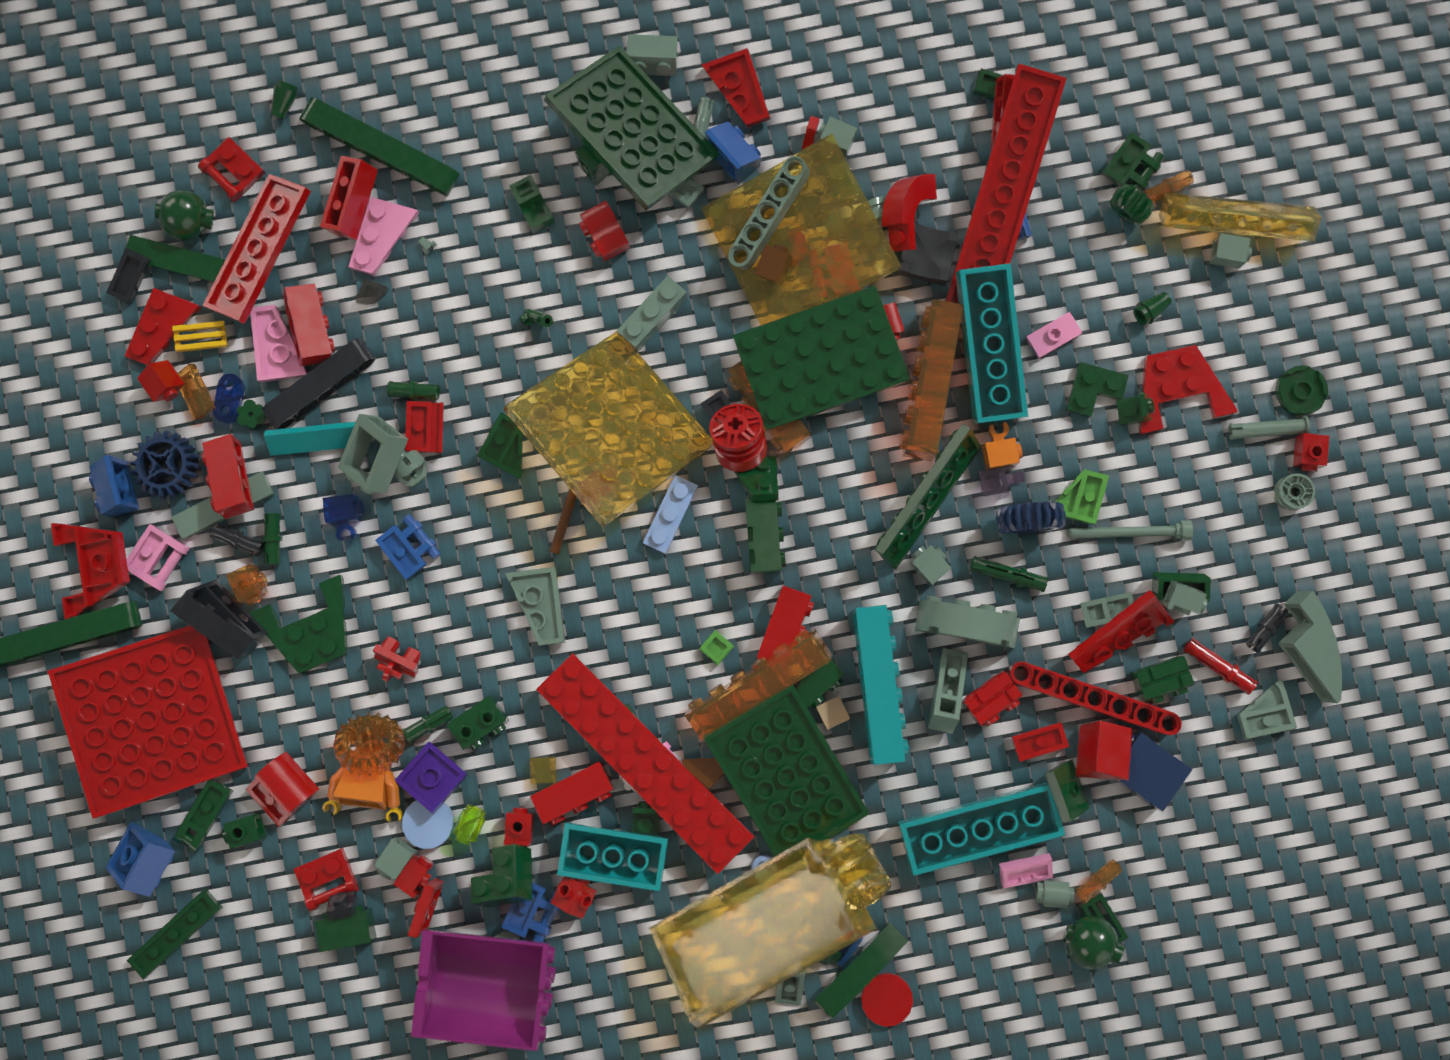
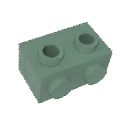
M628 34L626 53L646 75L676 76L678 36Z

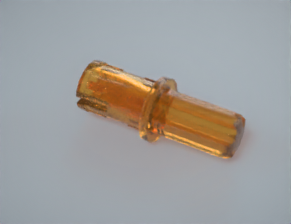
M1186 170L1170 179L1164 178L1161 183L1144 190L1143 193L1147 194V197L1155 203L1167 196H1174L1176 191L1192 184L1194 178L1192 173Z
M1114 859L1110 860L1098 872L1090 874L1091 877L1075 890L1076 895L1085 904L1088 903L1100 890L1107 889L1106 885L1122 872V867Z

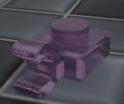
M1004 467L978 472L983 497L1009 492V484L1025 482L1024 472L1005 474Z

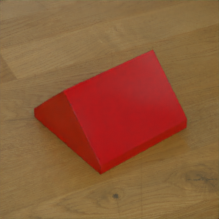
M1101 720L1080 726L1076 777L1129 780L1132 728Z

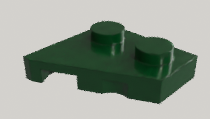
M776 456L765 457L761 464L751 470L744 472L734 471L738 482L747 490V494L753 502L779 500Z

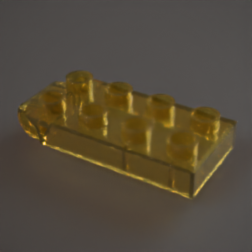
M862 833L848 835L833 844L830 839L814 841L811 838H807L652 925L649 929L689 1021L700 1029L876 930L877 927L866 907L889 891L891 881L866 835Z

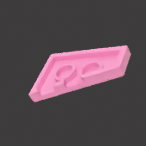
M370 197L349 268L375 276L391 254V249L396 242L406 233V228L419 215V211Z
M275 304L253 307L250 314L257 381L261 383L305 376L308 373L305 366H299L293 339L278 307Z

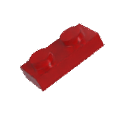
M1062 722L1011 736L1018 761L1020 762L1069 747Z

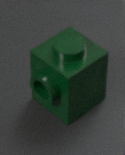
M261 813L223 824V839L226 844H229L230 849L267 837Z

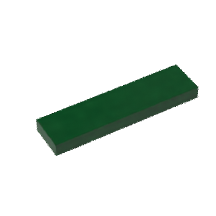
M134 235L129 236L126 248H130L151 259L150 267L214 283L225 262V259Z
M207 888L203 889L126 961L143 980L146 979L223 908L222 905Z

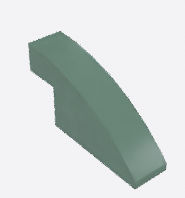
M1297 591L1284 605L1298 624L1278 644L1321 702L1339 703L1342 696V669L1338 644L1331 622L1314 591Z

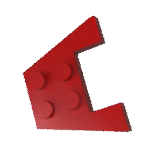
M1197 345L1145 357L1142 389L1149 398L1153 399L1155 413H1151L1152 421L1140 423L1139 435L1164 429L1158 404L1207 394L1213 419L1238 412Z
M62 523L51 524L54 546L76 543L83 592L62 597L65 619L82 615L130 582L122 532Z

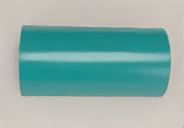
M566 822L557 875L660 891L668 838Z

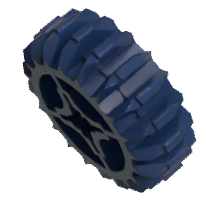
M164 431L163 435L159 432H154L153 438L145 436L146 444L137 443L140 451H133L132 454L137 458L129 462L130 465L136 466V469L130 472L132 475L138 476L134 482L137 485H142L141 490L143 492L149 491L150 496L156 497L159 495L162 499H166L168 495L172 498L177 497V491L182 494L186 493L184 486H193V483L190 481L191 477L198 478V475L194 473V469L201 468L199 464L194 463V461L200 458L198 454L193 453L196 447L192 444L189 445L190 440L185 437L181 438V434L176 432L173 435L169 431ZM164 446H173L163 454L156 453L158 449ZM182 458V468L180 470L178 465ZM151 460L152 468L149 471V462ZM161 460L166 461L167 467L171 470L165 469V465H163ZM169 475L175 477L169 483L157 484L161 479L164 480Z
M1060 502L1017 504L1000 507L996 511V525L998 526V532L1002 534L1051 531L1065 526L1066 511H1064V505Z

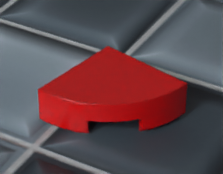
M810 117L801 149L806 151L812 149L820 122L819 118Z

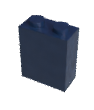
M1134 732L1131 743L1129 780L1116 781L1156 810L1163 812L1193 769L1143 733Z

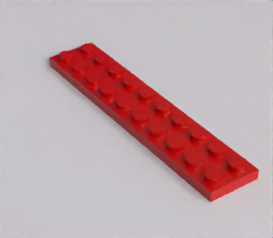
M1018 63L943 309L960 313L955 276L957 271L1010 264L1067 80L1066 77Z
M573 653L536 689L717 874L754 838L745 826L682 765Z

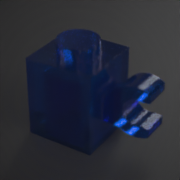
M353 494L322 498L325 523L337 525V539L343 541V533L346 530L350 531L352 539H357V530L350 523L361 522V515L364 514L362 500H359V497Z

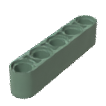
M792 156L784 162L730 248L728 259L736 268L748 270L755 264L765 245H767L806 183L810 170L800 157ZM795 165H801L802 171L800 174L792 176L791 169ZM781 187H788V193L785 197H777V192ZM769 208H773L774 216L769 220H765L764 212ZM755 230H760V238L752 242L750 240L751 233ZM746 251V260L743 263H738V254Z

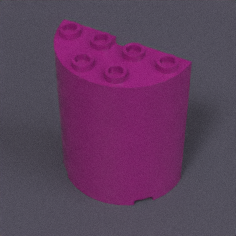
M422 930L417 975L418 986L415 993L411 1037L537 1051L540 1042L545 1043L547 1026H544L545 1016H548L549 1009L552 1007L553 993H549L552 983H554L556 967H551V963L554 962L555 947H551L550 943Z

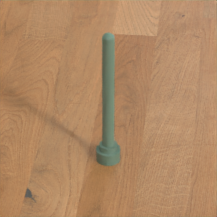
M1183 520L1175 523L1174 526L1071 528L1068 530V536L1070 538L1174 536L1179 538L1180 541H1191L1193 538V524L1191 520Z

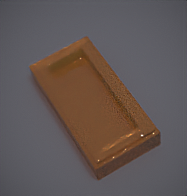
M188 364L180 370L178 375L185 383L180 389L193 419H202L216 407L196 364Z

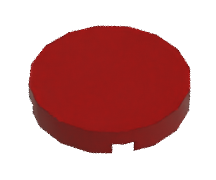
M885 972L876 975L862 990L861 1003L865 1014L875 1024L885 1027L895 1026L903 1022L910 1014L913 996L911 989L903 978L899 975Z

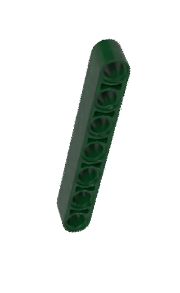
M314 97L309 99L299 117L301 122L316 131L444 196H449L460 176L450 166Z
M137 601L125 602L1 637L0 667L140 628L143 626Z

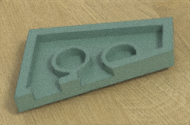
M549 567L505 573L539 646L565 643L557 568Z

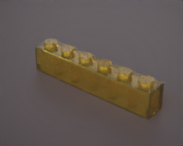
M1164 193L1159 213L1161 223L1166 228L1315 241L1322 218L1314 206Z

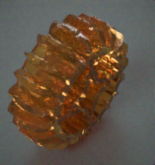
M368 711L366 716L361 717L357 714L355 720L348 718L347 724H341L340 731L336 732L333 743L335 757L340 761L342 768H347L350 774L357 770L359 776L367 772L371 777L373 772L377 771L379 774H382L383 768L391 770L392 763L398 764L399 756H403L405 738L403 737V730L398 726L396 720H391L389 715L382 717L379 712L375 716H371ZM384 737L389 740L387 744L383 742ZM351 744L356 746L354 751L350 748Z

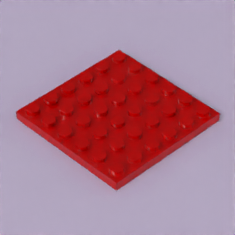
M191 626L47 671L92 819L249 767L209 639Z

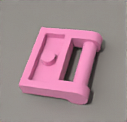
M149 524L127 558L128 571L154 588L163 591L167 585L165 583L182 555H186L190 548L156 526ZM168 546L174 548L173 552L156 577L152 576L151 572Z

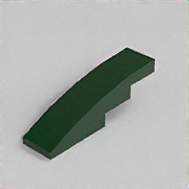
M890 922L886 923L870 942L866 943L851 961L846 962L813 1001L830 1019H833L876 977L908 941Z

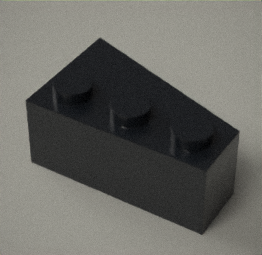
M217 579L186 590L170 610V612L236 659L251 654L268 634Z

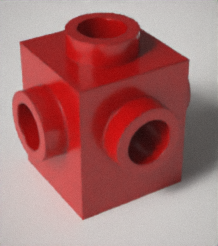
M563 876L550 903L570 915L583 919L588 907L592 904L597 890L588 885L590 883L589 880Z

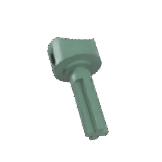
M374 438L381 446V442ZM404 450L394 476L402 484L413 487L427 476L426 460L417 450L407 453Z

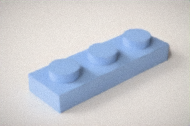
M677 475L674 476L643 544L664 554L667 553L698 485Z

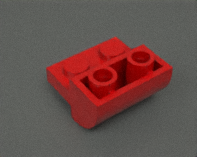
M287 752L282 753L263 767L245 789L278 827L285 824L300 807L304 806L320 790Z

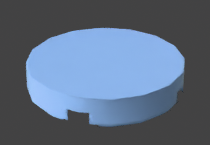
M416 800L405 810L402 818V829L405 837L414 846L422 849H432L443 844L450 837L454 828V816L446 803H443L433 815Z

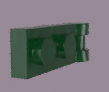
M215 779L208 780L173 840L179 844H186L189 846V850L197 853L203 846L206 836L234 790ZM190 829L197 832L195 837L189 834Z

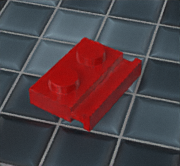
M407 401L405 437L408 438L405 446L406 452L417 450L419 453H443L444 402Z

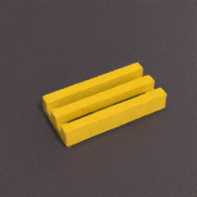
M224 321L172 326L176 352L228 347ZM220 329V331L179 335L182 332ZM221 337L222 341L184 345L180 343V341Z

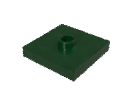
M1073 759L1064 761L1046 772L1045 775L1063 823L1073 821L1090 809L1080 778L1076 777V767Z

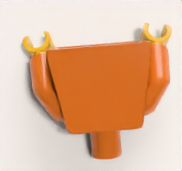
M365 747L362 759L349 758L347 764L342 765L331 776L327 793L329 801L325 802L322 806L324 812L329 811L330 804L334 806L333 815L341 811L342 805L386 810L388 806L390 809L386 814V820L390 822L391 812H396L400 822L403 817V811L400 807H397L400 805L399 787L393 772L388 770L384 762L378 761L379 749Z

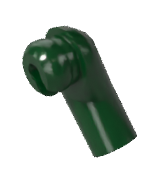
M525 309L523 314L519 316V320L525 326H530L532 322L544 327H550L553 324L552 316L532 309Z

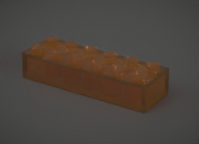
M933 299L930 306H926L925 311L922 313L920 327H924V331H921L916 346V351L920 352V356L916 357L912 369V376H916V379L912 381V385L909 387L907 400H912V402L905 411L903 424L907 425V430H904L903 434H901L899 449H903V457L932 462L938 454L963 304Z

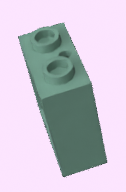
M359 414L338 469L346 474L345 477L348 480L356 482L361 486L360 489L365 493H387L408 438L379 416ZM374 437L381 442V446L370 473L367 474L361 469V465Z

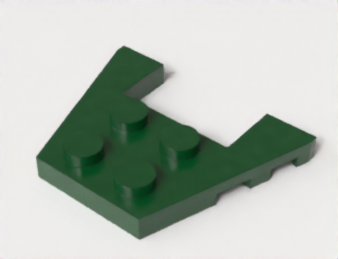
M337 575L319 583L328 605L327 609L281 627L272 604L250 612L255 620L268 632L266 636L298 674L348 654L347 628L344 615L345 597H343L344 578L342 575Z

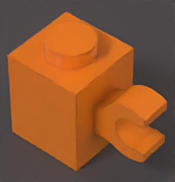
M1006 422L1002 423L1003 431L1000 434L995 432L994 425H990L988 428L992 442H987L982 446L986 471L1016 466L1020 463V459L1023 456L1020 443L1016 444L1015 438L1004 439L1009 432V426Z

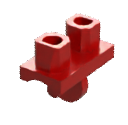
M389 636L383 641L381 646L376 644L373 649L375 653L374 659L380 661L377 669L384 672L382 680L388 682L391 677L400 680L403 673L415 679L418 673L417 665L421 653L409 647L403 657L396 654L400 643Z

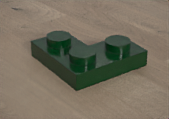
M1079 362L1065 411L1090 418L1097 395L1116 400L1123 399L1129 375Z

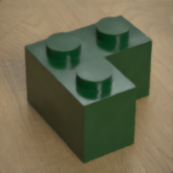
M518 844L494 847L493 874L471 877V904L490 908L532 901L531 848Z

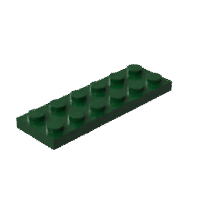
M963 423L959 429L952 433L949 444L938 453L933 467L922 476L917 490L908 496L906 505L901 513L894 516L891 527L877 542L876 552L895 570L899 567L981 448L972 429Z

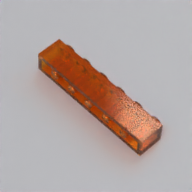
M814 629L810 632L808 630L802 631L794 638L795 642L788 646L786 643L780 645L773 651L774 655L768 659L764 657L758 659L751 665L752 669L745 673L743 670L737 672L730 678V683L725 686L719 684L709 691L710 695L703 700L701 697H698L690 702L685 717L701 741L704 740L703 736L753 705L793 685L831 661L832 653L817 630Z

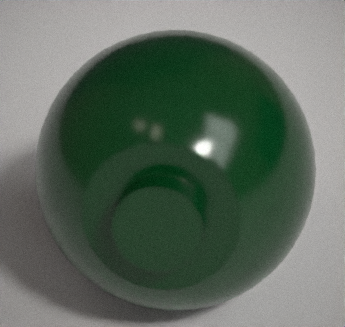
M175 190L166 194L162 198L161 204L156 203L155 219H159V225L162 230L172 238L191 240L201 235L204 229L212 230L214 210L207 209L204 201L197 194L187 190Z
M1081 917L1073 925L1068 924L1063 935L1070 958L1077 965L1085 969L1098 970L1106 967L1109 963L1118 965L1124 953L1125 946L1118 943L1115 929L1109 922L1100 917Z

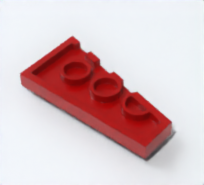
M1149 590L1137 598L1125 610L1118 613L1116 617L1102 628H1099L1083 643L1076 646L1068 655L1084 673L1111 658L1115 650H1125L1133 646V640L1142 635H1145L1147 638L1156 633L1155 628L1162 624L1168 626L1174 623V620L1156 596Z

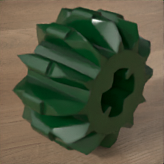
M1123 184L1121 188L1116 190L1109 201L1117 215L1130 224L1138 226L1145 222L1154 210L1152 200L1134 185Z

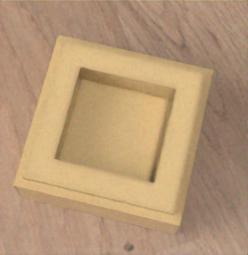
M839 696L816 707L827 730L850 719Z

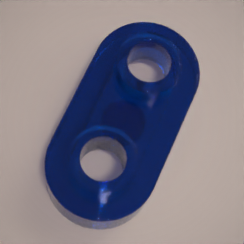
M225 374L219 379L217 384L213 414L218 421L225 424H232L237 421L239 415L237 408L243 405L245 383L239 376ZM233 382V387L227 390V384ZM225 406L229 407L227 414L222 413Z

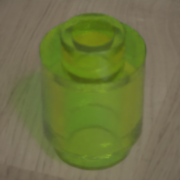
M470 804L467 805L466 809H462L452 831L456 835L455 840L469 845L470 842H476L486 821L484 818L486 811Z

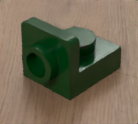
M1140 392L1139 396L1116 400L1119 424L1121 426L1152 421L1151 413H1155L1154 402L1145 392Z
M638 802V806L632 807V833L658 837L659 814L647 802Z

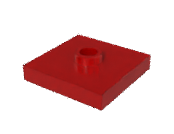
M434 878L424 885L421 897L417 899L414 907L415 915L408 936L417 938L422 935V930H428L444 884L443 880Z

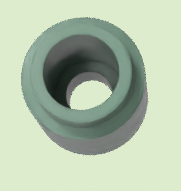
M1050 880L1037 882L1036 903H1041L1045 907L1068 909L1069 904L1074 903V888H1070L1069 882Z

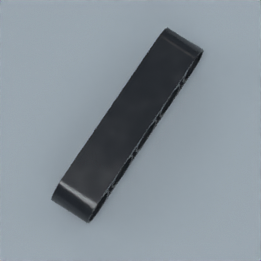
M361 338L352 340L269 401L262 408V412L275 430L285 429L371 366L376 358Z

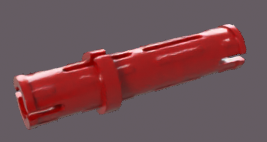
M1193 637L1184 646V652L1223 677L1224 682H1230L1247 695L1251 694L1256 688L1258 681L1239 670L1238 665H1232Z

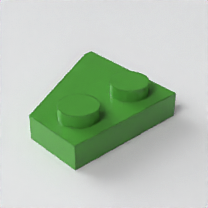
M1084 469L1055 501L1064 505L1066 518L1096 525L1109 475Z

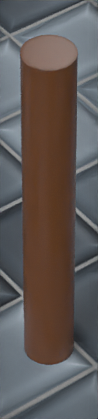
M571 481L549 552L558 555L560 553L578 495L574 488L581 482Z

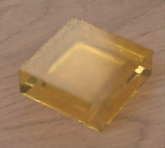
M556 756L530 758L531 784L557 782Z

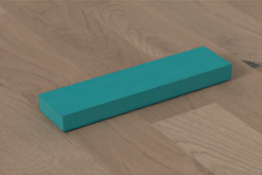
M356 421L266 430L264 438L270 456L346 448Z

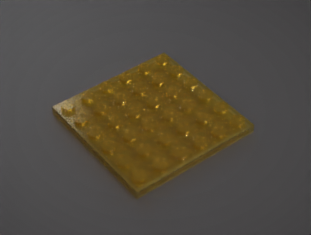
M833 134L793 155L800 157L807 164L810 175L767 243L770 247L778 244L787 248V253L793 257L782 286L754 274L762 253L755 264L748 270H740L732 265L728 259V253L786 160L701 208L760 325L858 292L902 268ZM795 165L791 169V175L796 176L800 174L802 166ZM781 187L777 192V197H785L788 193V187ZM769 208L764 212L765 220H769L774 216L773 208ZM755 230L751 233L750 240L752 242L760 238V230ZM746 251L738 254V263H743L746 260Z
M617 331L506 404L503 409L602 527L609 524L713 446L712 438L640 354L618 335Z

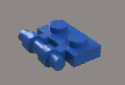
M411 514L402 520L407 526L405 530L401 531L397 525H394L375 540L405 580H409L428 565L422 558L424 554L428 553L433 560L441 555L440 551L436 548V542L433 538L429 539L422 530V524L419 521H415ZM413 535L421 544L417 549L408 540Z
M532 882L533 900L511 904L501 928L524 938L530 928L536 931L533 941L543 942L545 936L550 934L552 929L550 925L555 913L558 914L560 908L550 903L555 891H553L550 900L543 898L547 888ZM538 907L545 909L541 922L534 920Z

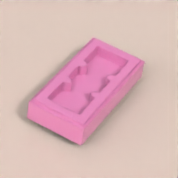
M1068 312L1026 336L1025 339L1037 359L1080 336L1082 331L1071 313Z
M1046 853L1000 863L999 871L1002 888L1005 889L1053 878L1050 854Z

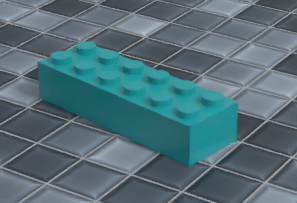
M1011 263L959 270L955 273L973 423L1028 417Z
M887 605L855 608L852 610L870 763L879 765L905 762V755H909L907 739L905 740L902 737V729H906L904 713L899 712L898 703H903L901 687H896L895 677H900L898 661L893 662L892 652L896 651L895 636H890L889 626L893 625L892 610H887Z
M1047 782L897 821L910 872L914 876L1065 836L1061 817Z

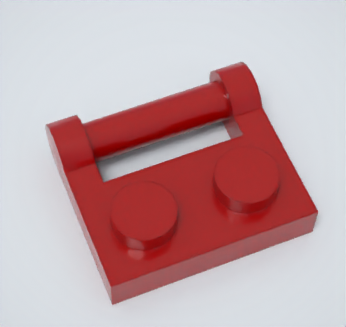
M230 137L198 164V169L204 174L207 173L227 193V197L232 202L239 200L266 173ZM219 162L240 181L237 186H233L215 168Z
M344 848L293 869L304 895L306 907L310 912L318 909L319 905L328 902L332 895L339 892L359 891ZM341 876L344 877V884L315 896L313 888Z

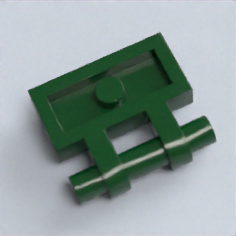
M1131 131L1101 174L1119 187H1122L1128 180L1137 189L1144 191L1149 184L1148 180L1161 168L1160 163L1165 156L1160 152H1156L1153 157L1148 155L1147 152L1152 145ZM1139 163L1145 166L1140 175L1134 172Z

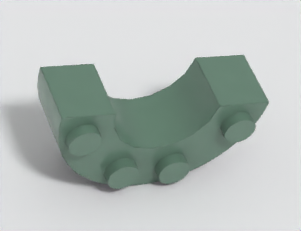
M927 596L926 600H920L914 630L970 639L989 645L1015 649L1020 623L1017 612L1002 610V613L996 612L995 606L980 604V608L971 607L969 601L955 599L954 604L941 602L942 598Z

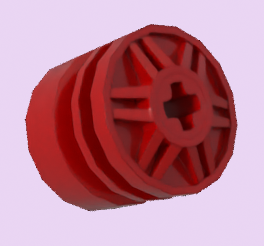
M746 404L724 406L715 413L710 421L709 430L717 461L724 468L736 472L751 470L761 464L767 453V442L760 414L753 407Z

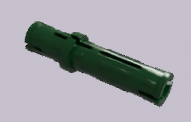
M977 556L973 557L970 566L971 572L1015 583L1016 587L1020 588L1025 586L1044 592L1048 583L1047 576L1027 572L1026 568L1021 567V569H1017Z

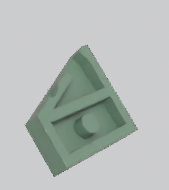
M1283 680L1274 683L1237 715L1244 740L1297 728Z

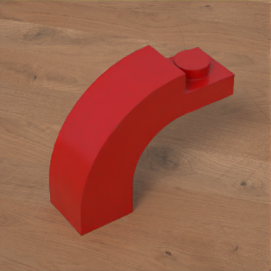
M922 174L902 178L895 182L888 191L883 205L882 227H888L890 252L916 250L915 212L920 202L937 199L935 174Z

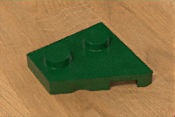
M500 412L477 457L520 479L522 476L523 423Z

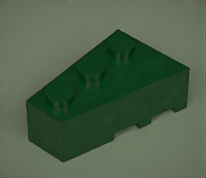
M750 497L745 498L750 573L751 575L781 573L782 567H786L785 552H780V542H784L783 527H778V517H782L781 502H753Z

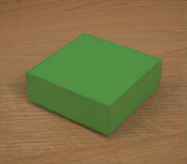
M715 630L699 650L716 665H719L734 646Z

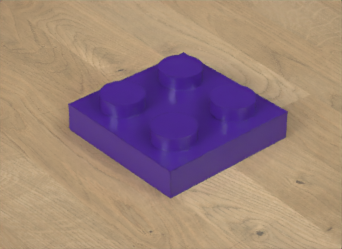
M428 742L398 775L395 781L434 815L468 774L431 742Z

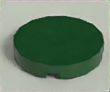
M1307 365L1295 366L1285 371L1278 379L1275 388L1276 398L1280 406L1288 413L1297 416L1309 415L1319 410L1325 403L1329 393L1328 383L1323 374Z

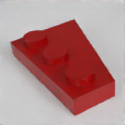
M748 48L702 64L703 69L747 127L771 119Z
M153 288L127 348L125 357L145 365L154 363L167 349L174 337L172 326L187 325L186 322L194 313L197 314L202 307Z

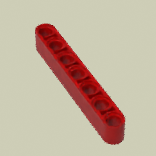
M1015 662L1007 668L1006 673L1015 685L1165 735H1175L1182 727L1181 718L1171 711L1026 662ZM1018 666L1023 667L1026 672L1024 679L1021 681L1017 680L1014 676V670ZM1043 674L1047 675L1050 679V684L1046 689L1041 688L1038 682ZM1067 683H1071L1074 687V693L1071 697L1065 696L1063 692V687ZM1092 691L1096 692L1099 697L1095 705H1091L1088 702V695ZM1116 700H1120L1123 704V709L1118 714L1112 708ZM1141 708L1147 711V718L1143 722L1139 721L1137 717V712ZM1166 716L1172 721V726L1168 730L1162 727V720Z

